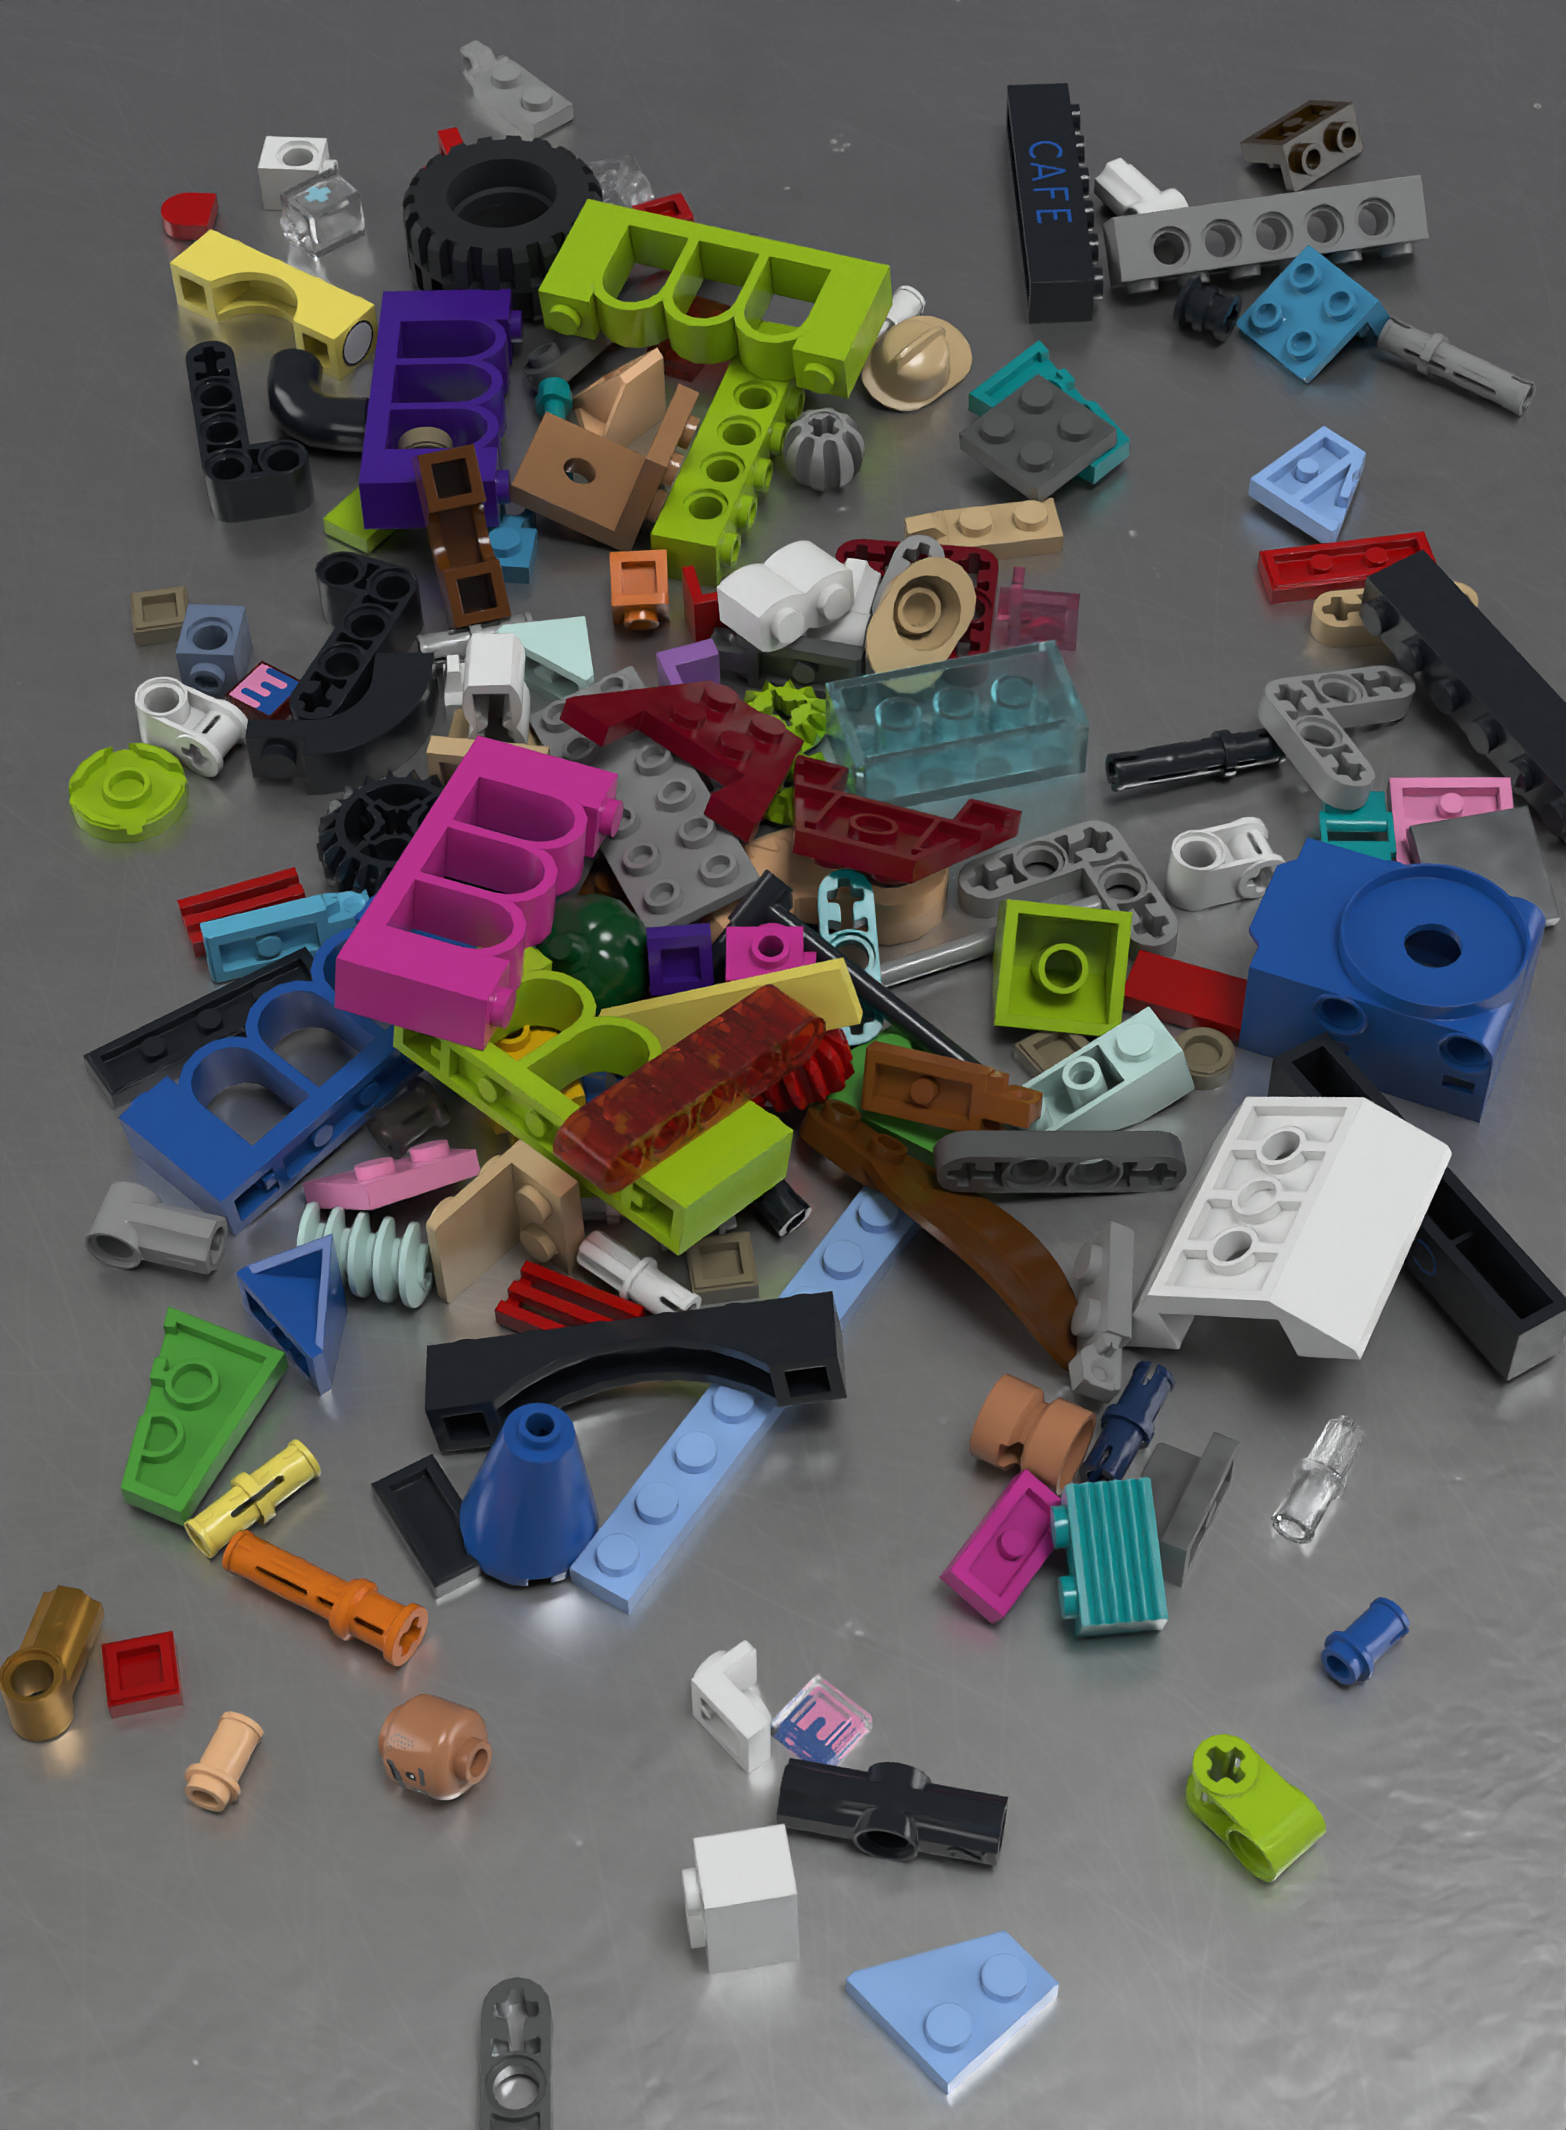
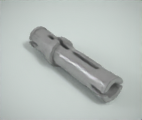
M1393 316L1391 320L1389 319L1379 335L1377 343L1379 349L1393 355L1395 354L1416 365L1418 372L1428 377L1433 374L1443 377L1479 396L1502 405L1515 414L1521 416L1522 412L1527 410L1533 400L1537 388L1536 383L1518 377L1503 368L1459 349L1449 343L1448 337L1438 332L1430 335Z

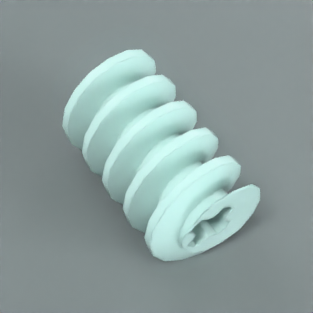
M312 1201L307 1204L299 1224L296 1247L333 1233L344 1290L350 1286L351 1292L357 1297L362 1298L370 1296L375 1290L377 1298L386 1303L395 1301L400 1295L403 1304L407 1307L416 1308L421 1306L436 1281L429 1241L428 1243L421 1242L419 1222L412 1221L409 1223L403 1237L397 1238L393 1217L386 1216L377 1233H372L368 1212L361 1211L358 1213L352 1227L347 1228L345 1227V1210L343 1207H334L327 1222L322 1223L320 1222V1206L318 1202Z

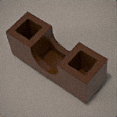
M474 444L412 457L411 462L448 628H458L512 616L500 560L494 555L484 513L486 496Z

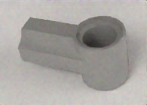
M120 1181L113 1183L109 1187L85 1237L84 1245L88 1252L97 1260L115 1268H135L140 1264L141 1260L209 1275L212 1270L217 1271L225 1254L228 1226L226 1217L164 1204L160 1197L145 1186L134 1182Z

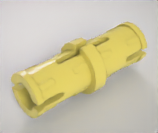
M295 1439L284 1450L250 1475L246 1472H241L230 1481L231 1489L197 1516L187 1520L184 1523L185 1530L196 1547L205 1556L211 1558L218 1553V1550L229 1543L238 1531L248 1529L257 1521L264 1525L275 1517V1507L309 1480L318 1477L321 1474V1468L309 1449L302 1442ZM274 1480L275 1484L246 1505L233 1517L231 1516L233 1510Z

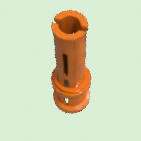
M247 1529L238 1531L231 1538L225 1549L222 1559L225 1571L235 1573L277 1594L281 1598L289 1600L329 1620V1627L337 1637L345 1641L357 1638L383 1651V1658L394 1666H401L406 1663L416 1652L423 1639L428 1624V1611L426 1608L417 1603H410L405 1606L378 1593V1586L373 1581L360 1578L352 1579L348 1582L308 1562L304 1558L298 1557L255 1536L253 1532Z

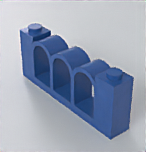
M376 895L372 896L365 903L362 910L354 916L356 925ZM355 927L338 932L328 938L318 949L310 969L312 981L297 980L280 984L259 997L250 1008L245 1023L247 1038L227 1037L212 1041L198 1049L184 1064L178 1085L166 1076L152 1089L138 1095L132 1101L129 1108L118 1117L133 1153L205 1213L226 1217L228 1232L234 1237L424 1071L422 1067L393 1047L394 1025L391 1024L384 1030L368 1017L334 1008L336 957ZM411 930V933L460 947L478 948L420 930ZM307 1027L324 1028L336 1034L359 1053L323 1085L318 1087L273 1051L283 1037L295 1030ZM242 1083L259 1084L274 1092L294 1110L252 1146L207 1109L214 1097L230 1086Z

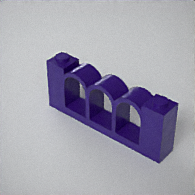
M484 289L383 291L358 483L364 529L426 528L411 458L450 448L398 449L397 445L400 437L407 431L418 427H434L443 430L451 437L453 448L474 444L486 496V502H484L487 527H499L501 504L511 503L510 470H503L501 439L507 429L504 395L511 384L509 365L513 363L514 343H523L524 340L522 310H513L511 289H500V291Z

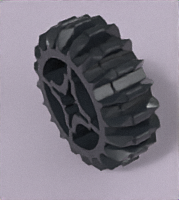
M389 769L386 779L375 781L366 775L363 787L359 789L345 785L343 799L329 800L327 815L320 817L318 828L319 843L316 844L318 858L322 863L323 874L328 880L329 886H335L338 893L346 891L362 893L366 889L369 898L378 893L445 788L437 774L421 780L415 769L406 777H396ZM447 876L444 877L445 879H448V880H452V881H455V882H460V880H457V879H454V878H450V877H447Z

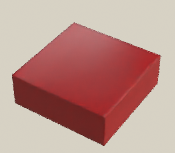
M173 1631L101 1644L107 1705L112 1719L184 1705L177 1643Z

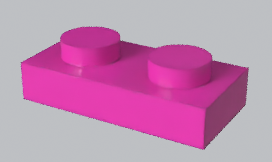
M1024 1469L1014 1476L939 1578L992 1624L1004 1618L1054 1549L1050 1525V1507L1061 1505V1499L1032 1473Z

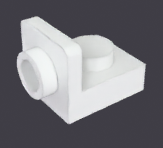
M743 1640L728 1652L724 1650L715 1652L699 1666L694 1678L691 1679L692 1715L745 1772L750 1774L771 1758L772 1718L763 1701L749 1689L757 1681L756 1649L747 1640Z

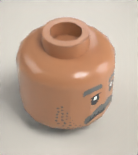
M419 1694L404 1704L395 1707L385 1719L379 1735L378 1748L380 1756L383 1758L386 1773L392 1781L399 1786L434 1799L451 1801L464 1794L472 1784H476L483 1779L491 1763L492 1749L488 1743L486 1723L481 1715L472 1708L436 1695Z

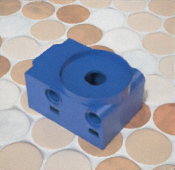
M1307 837L1296 860L1277 865L1249 927V934L1258 948L1249 966L1238 1048L1269 1058H1275L1327 1032L1333 1040L1350 1045L1349 1052H1344L1380 1092L1480 1123L1531 989L1546 926L1545 916L1534 903L1523 898L1509 896L1495 883L1463 868L1433 863L1405 865L1401 862L1383 860ZM1414 960L1430 964L1438 968L1423 966L1415 962ZM1444 1074L1474 1083V1091L1444 1082Z

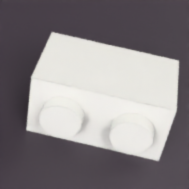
M785 1824L693 1838L695 1867L682 1869L686 1903H684L691 1949L706 1947L710 1975L800 1960L798 1894Z

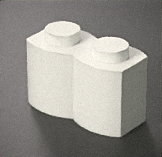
M797 541L788 544L771 555L764 564L747 565L731 573L717 587L720 621L762 652L782 649L796 641L808 628H819L835 622L855 604L852 570L810 541Z
M514 633L472 634L467 642L462 709L469 723L468 739H476L479 735L501 742L528 744L530 692L524 682L525 650L520 639Z

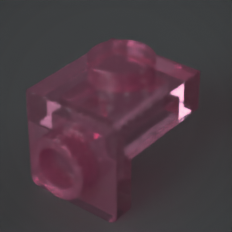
M1014 566L1011 587H1000L997 621L1008 622L1007 645L1076 651L1080 594L1025 589L1026 567Z

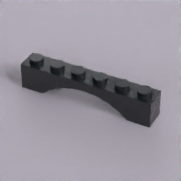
M833 1291L814 1294L802 1293L791 1297L729 1303L718 1307L681 1312H662L651 1316L614 1321H595L584 1325L547 1330H528L517 1334L480 1339H461L451 1343L428 1345L425 1412L440 1452L493 1445L507 1417L523 1405L545 1403L561 1408L566 1404L603 1390L640 1382L683 1380L718 1384L750 1393L777 1407L846 1399L843 1337Z

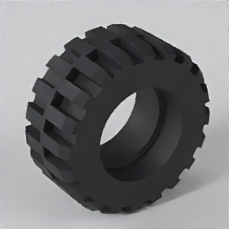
M506 135V139L492 140V136L478 138L475 144L466 146L463 142L455 145L444 156L440 153L428 161L425 169L420 168L404 194L402 203L407 252L412 278L421 291L478 289L500 291V289H511L513 310H522L523 319L531 317L533 321L543 319L538 290L587 199L603 202L599 180L593 175V171L580 158L576 159V156L570 150L562 146H558L555 149L548 141L534 138L533 141L522 140L521 136Z

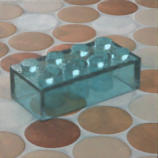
M1055 640L825 683L826 734L836 763L849 767L847 793L906 808L1086 772L1089 721Z

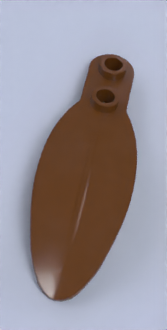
M828 1099L825 1104H811L799 1128L801 1138L855 1180L873 1190L882 1192L928 1233L964 1260L1003 1299L1061 1368L1069 1372L1068 1364L1076 1356L1077 1336L1072 1334L1071 1321L1078 1302L1064 1272L1040 1240L1018 1220L977 1192H953L941 1187L937 1182L935 1168L907 1155L908 1149L901 1141L892 1136L877 1133L861 1121L860 1112L850 1104L836 1099Z

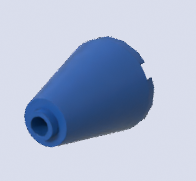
M545 1403L526 1404L514 1410L507 1417L462 1501L459 1521L464 1538L463 1545L467 1554L472 1555L478 1561L477 1563L480 1565V1568L487 1575L511 1585L528 1586L529 1579L551 1577V1583L566 1579L570 1576L569 1568L598 1532V1509L573 1422L564 1411L553 1405Z

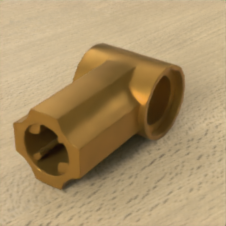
M58 1585L53 1591L43 1592L20 1649L10 1655L0 1667V1688L12 1727L21 1737L28 1740L45 1741L57 1737L68 1728L74 1718L75 1706L72 1695L105 1617L102 1603L87 1596L82 1589ZM39 1691H45V1692H43L42 1694H39V1695H36V1696H30V1695L33 1694V1693H36V1692H39Z

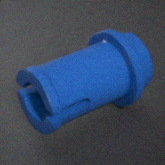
M1378 1597L1370 1603L1369 1608L1346 1630L1334 1631L1329 1634L1325 1639V1649L1321 1653V1661L1327 1672L1334 1679L1345 1685H1351L1355 1681L1364 1682L1373 1675L1374 1663L1399 1639H1402L1409 1633L1410 1629L1407 1627L1410 1626V1622L1405 1612L1392 1600Z

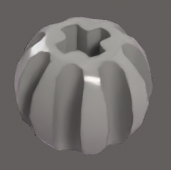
M824 407L819 410L803 412L788 427L782 451L789 473L801 485L811 486L814 491L823 492L827 489H840L852 480V477L861 469L866 448L859 426L849 415L836 412L834 408Z

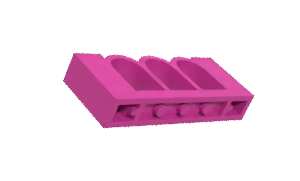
M478 735L337 955L334 1008L484 1051L496 1028L505 1029L510 1022L516 1002V990L520 987L522 981L525 949L541 943L551 933L556 896L570 891L581 880L584 856L593 858L605 836L614 837L618 831L624 807L623 801L616 800L618 774ZM447 876V877H450V878H454V879L461 880V881H464V882L472 883V884H475V885H479V886L486 887V888H489V889H493V890H496V891H500V892H503V893H496V892L487 891V890L480 889V888H477V887H473V886H470V885H466V884H462V883L455 882V881H452V880H448V879H445L444 877ZM411 930H420L423 932H427L430 934H434L437 936H441L444 938H448L451 940L482 948L474 949L460 947L457 945H453L450 943L411 933Z

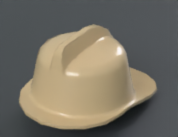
M913 316L892 326L876 339L860 372L862 384L869 395L884 407L901 412L919 410L931 404L964 379L970 371L972 354L969 343L962 333L947 321L933 316Z
M927 557L912 563L886 585L880 596L879 606L874 612L867 628L865 648L870 667L882 682L896 689H915L929 683L941 670L954 647L966 632L975 612L976 594L973 582L962 566L947 558Z

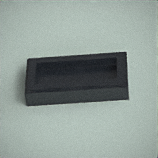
M433 1454L371 1484L374 1499L436 1599L486 1574L480 1568V1565L477 1563L478 1561L466 1552L459 1521L462 1500Z

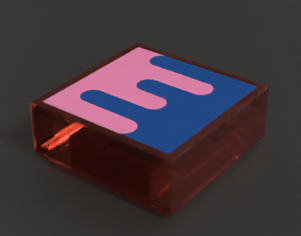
M261 661L225 694V699L241 710L248 720H286L291 715L289 698L300 680Z

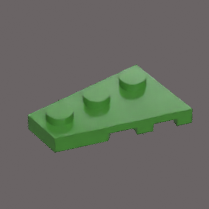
M168 1306L163 1324L165 1336L160 1355L154 1358L149 1377L151 1382L149 1397L144 1415L138 1419L120 1488L125 1503L184 1526V1523L191 1518L288 1368V1363L284 1351Z

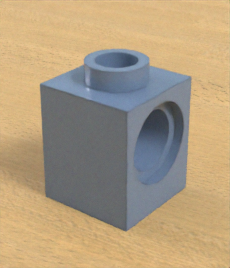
M188 603L175 652L181 681L184 685L207 695L231 696L229 694L246 678L253 649L245 606Z

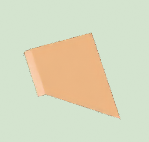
M658 348L604 374L574 396L572 408L575 411L578 425L626 447L661 421L666 413L664 362Z

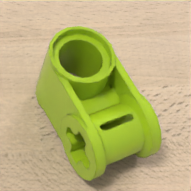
M1229 1734L1212 1735L1199 1744L1194 1752L1191 1766L1192 1773L1188 1777L1185 1790L1187 1806L1195 1817L1200 1819L1232 1850L1239 1862L1250 1873L1264 1882L1272 1883L1326 1833V1824L1321 1813L1302 1791L1289 1784L1253 1750L1249 1743L1240 1737ZM1238 1758L1241 1761L1239 1768L1236 1767V1762ZM1205 1794L1208 1796L1206 1802L1203 1800Z

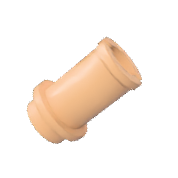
M224 1712L218 1721V1727L199 1763L191 1764L185 1772L184 1778L188 1784L184 1791L193 1803L204 1809L218 1812L223 1811L227 1803H233L238 1799L241 1792L238 1781L255 1746L264 1735L261 1726L251 1718L240 1713Z

